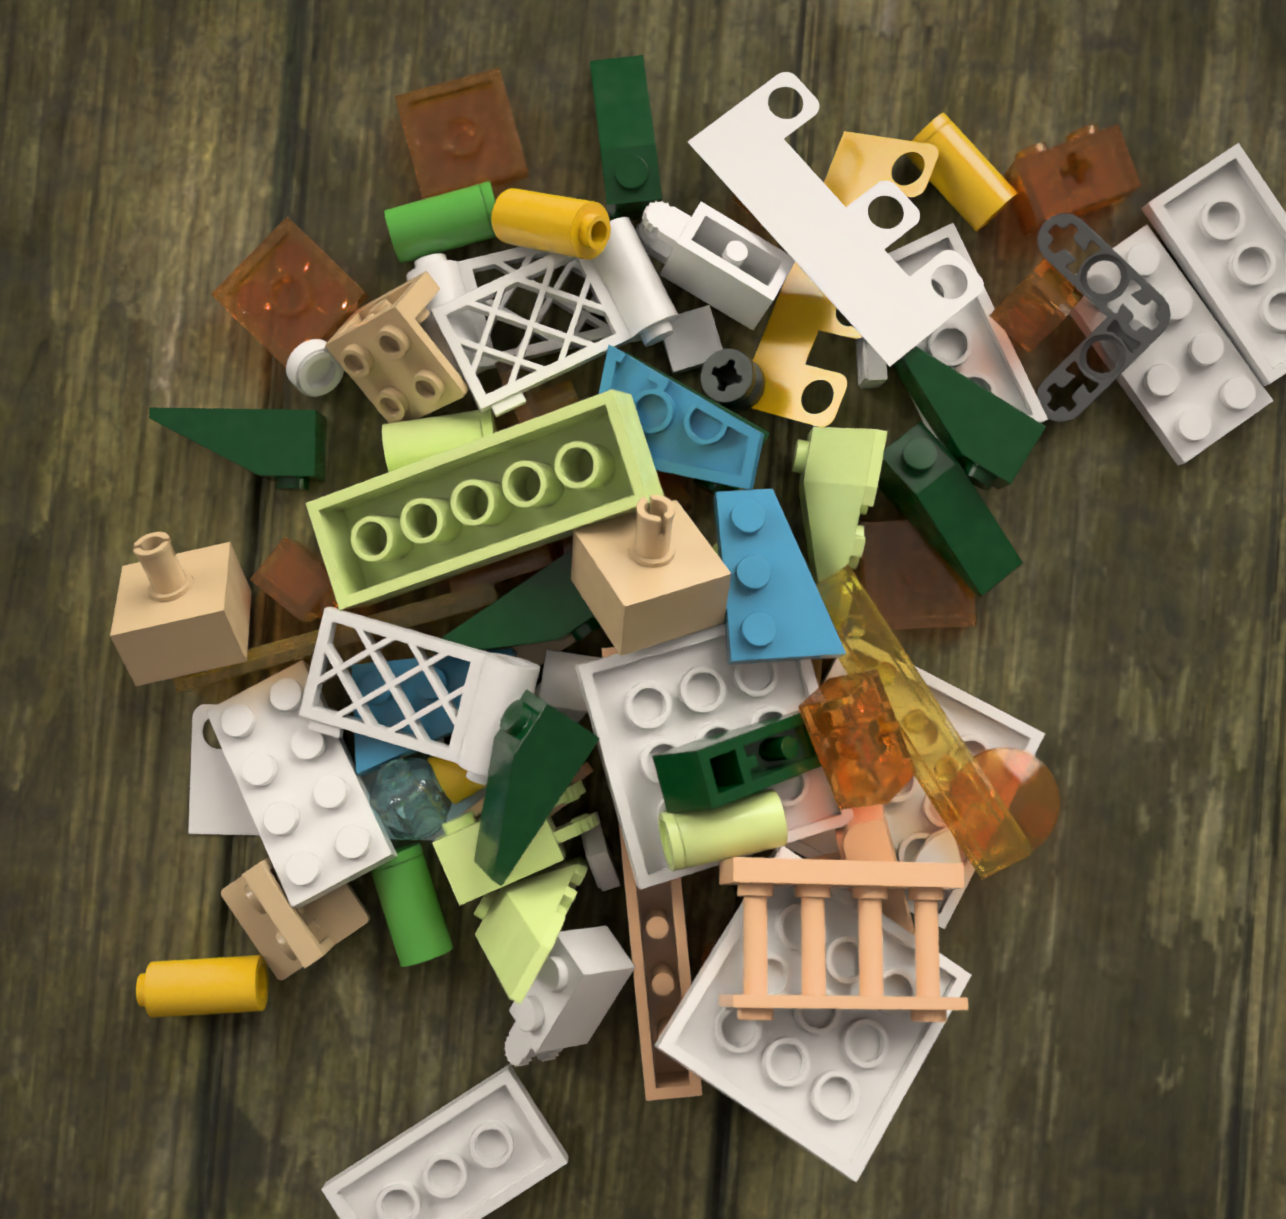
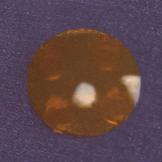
M1010 747L987 749L971 757L951 776L948 798L951 821L962 840L979 853L1001 859L1020 857L1041 846L1055 828L1060 811L1058 786L1046 765L1032 754Z

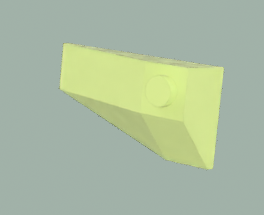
M813 427L807 435V440H797L792 462V472L800 473L798 490L810 573L843 644L854 595V581L848 580L850 569L856 570L860 557L862 558L866 541L864 526L858 525L860 514L866 515L869 506L873 507L887 431L860 428Z
M582 857L556 863L503 886L500 890H494L485 894L473 914L482 919L475 933L477 940L509 999L520 1005L554 945L565 921V915L577 894L576 886H580L586 875L589 864Z

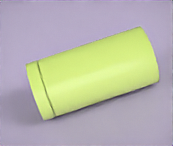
M490 408L482 413L480 410L383 424L382 441L388 471L391 472L496 433L497 429L492 409Z
M774 789L755 792L713 810L663 812L658 815L661 844L666 862L671 871L783 847L787 845L788 841L784 810L779 796Z

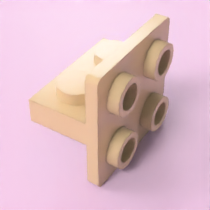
M270 857L250 868L240 878L221 891V896L278 980L286 979L302 967L304 969L323 957L334 945L364 926L370 920V914L349 883L300 909L292 908Z

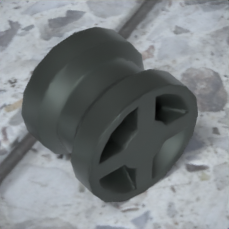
M726 348L716 351L708 357L702 367L700 379L703 390L711 399L731 411L740 412L750 409L758 403L764 393V373L755 362L737 349ZM735 369L737 371V373H734L731 376L725 375L729 374L732 371H735Z

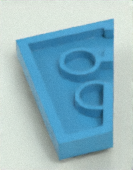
M608 344L599 394L614 389L632 395L655 469L753 490L764 434Z
M773 489L716 492L713 502L718 556L731 572L724 619L728 665L843 657L846 654L845 649Z
M513 648L486 651L518 657L517 651ZM447 656L433 664L449 694L465 685L470 666L469 661ZM416 658L387 661L396 678L419 665ZM374 662L352 666V678L363 697L386 684ZM423 671L400 684L415 713L439 700ZM390 690L367 703L378 724L392 727L406 719ZM462 694L452 699L457 709H459ZM443 705L419 718L431 740L438 741L453 733L454 725ZM357 709L354 710V717L361 718ZM410 725L400 729L401 731L414 734ZM354 732L357 775L365 776L380 769L381 765L404 755L409 756L418 752Z

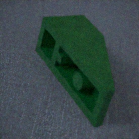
M643 55L590 61L607 213L610 221L621 217H629L630 220L642 219L643 212L650 202L654 203L655 200L657 202L662 201L656 141Z
M917 346L892 365L938 440L960 463L972 484L986 491H989L992 486L999 490L1010 485L1046 426Z
M149 407V419L270 481H276L277 490L309 491V482H326L327 418L317 410Z
M919 422L884 449L878 488L979 599L1023 564L960 463L922 422Z
M567 552L441 639L482 651L562 641L571 635L578 643L601 628V625L571 580L572 555ZM432 651L434 656L438 654V652Z
M527 689L519 700H515L507 707L500 720V729L494 737L474 862L492 881L500 886H503L600 739Z
M823 705L809 707L698 739L652 756L667 813L713 810L837 760Z

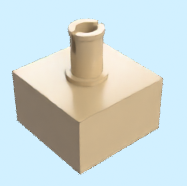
M650 495V508H648V500L643 497L637 502L636 512L573 530L571 580L620 656L724 623L731 572L677 500L671 501L669 498L661 495Z
M153 532L139 538L135 542L133 552L140 562L122 566L110 637L135 686L247 661L252 591L231 542L175 554L170 543L171 539L165 532Z

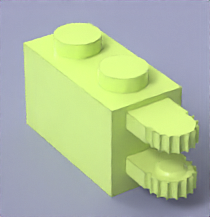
M579 780L569 784L555 807L579 799L580 795L586 792L582 781ZM473 811L443 823L442 827L445 833L438 836L432 844L460 906L563 861L566 850L562 842L595 828L600 822L595 812L590 814L584 813L556 828L549 814L503 886L492 881L474 862L481 818L476 819Z

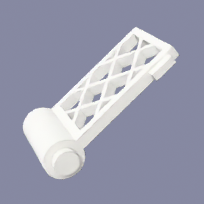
M629 217L616 218L610 221L611 234L609 241L602 253L594 259L586 260L552 253L431 309V315L481 413L491 408L495 417H498L525 404L524 392L606 354L608 344L619 348L629 342L642 340L645 347L666 339L674 333L671 324L679 318V315ZM576 260L585 278L579 297L549 287L554 269ZM545 274L542 284L532 281V279ZM520 287L538 293L530 320L499 310L506 291ZM589 288L597 303L586 299ZM545 296L576 307L567 333L536 323ZM495 297L492 307L481 304ZM582 309L604 316L613 335L596 343L573 336ZM466 310L487 316L488 320L480 343L478 344L456 336L448 318ZM495 319L526 330L517 357L486 346ZM533 332L563 342L558 361L542 366L524 359ZM570 345L581 349L566 356ZM463 349L476 353L472 366ZM483 356L514 366L508 384L488 394H485L476 376ZM520 368L532 372L517 380Z
M517 247L458 262L447 260L446 255L441 253L427 255L414 262L415 269L407 273V281L427 271L440 287L437 294L426 305L430 314L419 325L462 379L464 378L431 315V309L476 289L477 284L474 273L495 268L507 275L516 270L509 266L510 264L523 262L520 267L522 268L532 263L534 259L548 256L552 253ZM576 260L563 265L565 269L553 288L560 290L571 271L584 277ZM515 287L504 293L499 310L519 316L505 308L517 288ZM545 296L546 300L541 307L536 323H541L552 303L571 314H574L576 307ZM593 296L590 301L597 303L595 297ZM489 299L481 304L492 307L494 300ZM582 309L573 336L596 343L613 335L608 324L591 315V312ZM466 310L448 318L456 336L478 344L480 343L487 323L485 315ZM585 322L596 328L580 332ZM533 332L532 336L535 335L543 340V342L528 345L524 359L528 360L561 352L563 342ZM489 337L486 346L493 348L491 337ZM522 341L517 348L502 352L517 357ZM571 345L569 346V349L577 348ZM463 349L472 366L476 353ZM483 356L477 374L487 369L508 364Z
M334 607L324 608L299 716L310 719L307 729L336 738L342 737L345 729L458 763L460 767L467 770V779L486 785L493 741L500 729L501 717L512 702L521 698L526 689L534 694L540 666L522 658L500 653H489ZM338 623L355 628L366 647V650L343 662L333 644ZM371 633L386 638L376 643ZM396 640L408 643L419 663L418 666L397 678L380 649ZM423 648L438 652V654L429 659ZM371 656L386 684L363 697L348 668ZM447 656L470 662L465 685L450 694L433 667V664ZM328 661H330L333 669L326 673ZM423 671L439 700L415 713L400 684ZM338 675L353 702L339 712L318 706L323 683ZM389 690L406 718L392 727L378 724L367 704ZM462 694L459 709H457L452 699ZM442 705L454 725L449 745L431 740L419 718ZM357 709L361 718L347 714ZM410 725L414 734L401 731L400 729Z

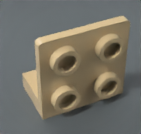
M427 271L357 309L325 344V347L388 423L423 417L463 398L469 390L466 382L419 325L430 314L426 305L440 290V287Z

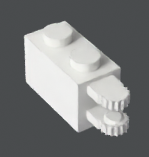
M655 200L654 203L650 202L643 212V220L637 225L635 230L647 254L665 264L660 273L661 276L751 330H754L775 299L795 263L786 252L703 202H700L692 217L674 206L670 207L668 203L665 204L663 201L657 202Z
M607 926L559 932L549 955L521 1005L514 1002L509 1009L516 1021L509 1032V1036L506 1037V1042H504L505 1056H507V1061L511 1065H514V1067L528 1065L532 1061L531 1058L535 1056L542 1062L556 1059V1056H559L558 1052H561L563 1048L583 1045L589 1042L635 969L634 964Z

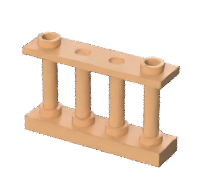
M732 857L719 861V885H737V896L743 897V994H719V1006L737 1007L738 1020H774V1008L910 1009L911 1021L947 1022V1010H968V998L940 997L938 901H944V890L964 888V864ZM773 886L795 887V898H801L802 995H768L767 897H773ZM831 888H852V899L858 900L859 996L826 995L825 898H831ZM887 889L908 890V900L914 901L916 996H883L882 900L888 899Z

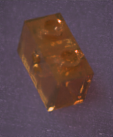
M1091 124L1065 137L1066 143L1049 149L1045 142L1037 143L1014 155L1015 161L1003 177L1018 192L1011 203L1024 237L1039 232L1044 222L1053 215L1067 213L1079 218L1125 201L1141 186L1119 124L1102 130L1098 129L1097 124ZM1062 170L1065 176L1075 174L1077 181L1075 182L1072 177L1062 179L1060 171Z
M877 669L829 678L798 706L839 810L889 804L916 774V768Z

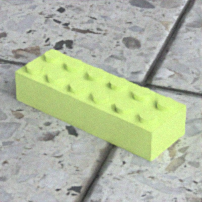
M612 389L307 502L306 506L339 610L366 607L572 536L574 529L636 512L637 502L643 497L648 500V508H650V495L664 496L632 395Z

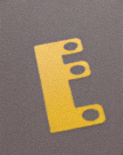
M844 131L824 184L845 207L881 181L893 182L907 197H917L924 192L928 185L939 152L933 144ZM909 152L920 154L924 159L925 167L919 179L909 185L895 183L891 172L896 160ZM796 262L783 283L753 359V362L764 373L765 388L758 403L751 408L813 426L826 427L836 417L847 389V379L841 373L805 365L818 331L853 339L862 338V335L853 326L842 325L837 320V308ZM817 380L829 382L834 391L830 406L818 414H811L805 411L801 403V397L805 388Z

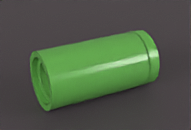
M483 182L480 185L476 184L384 210L390 238L400 264L417 260L427 255L438 254L494 238V236L496 238L497 236L492 227V210L496 199L491 182Z
M420 843L395 849L397 853L396 858L371 870L401 967L412 966L434 959L453 949Z

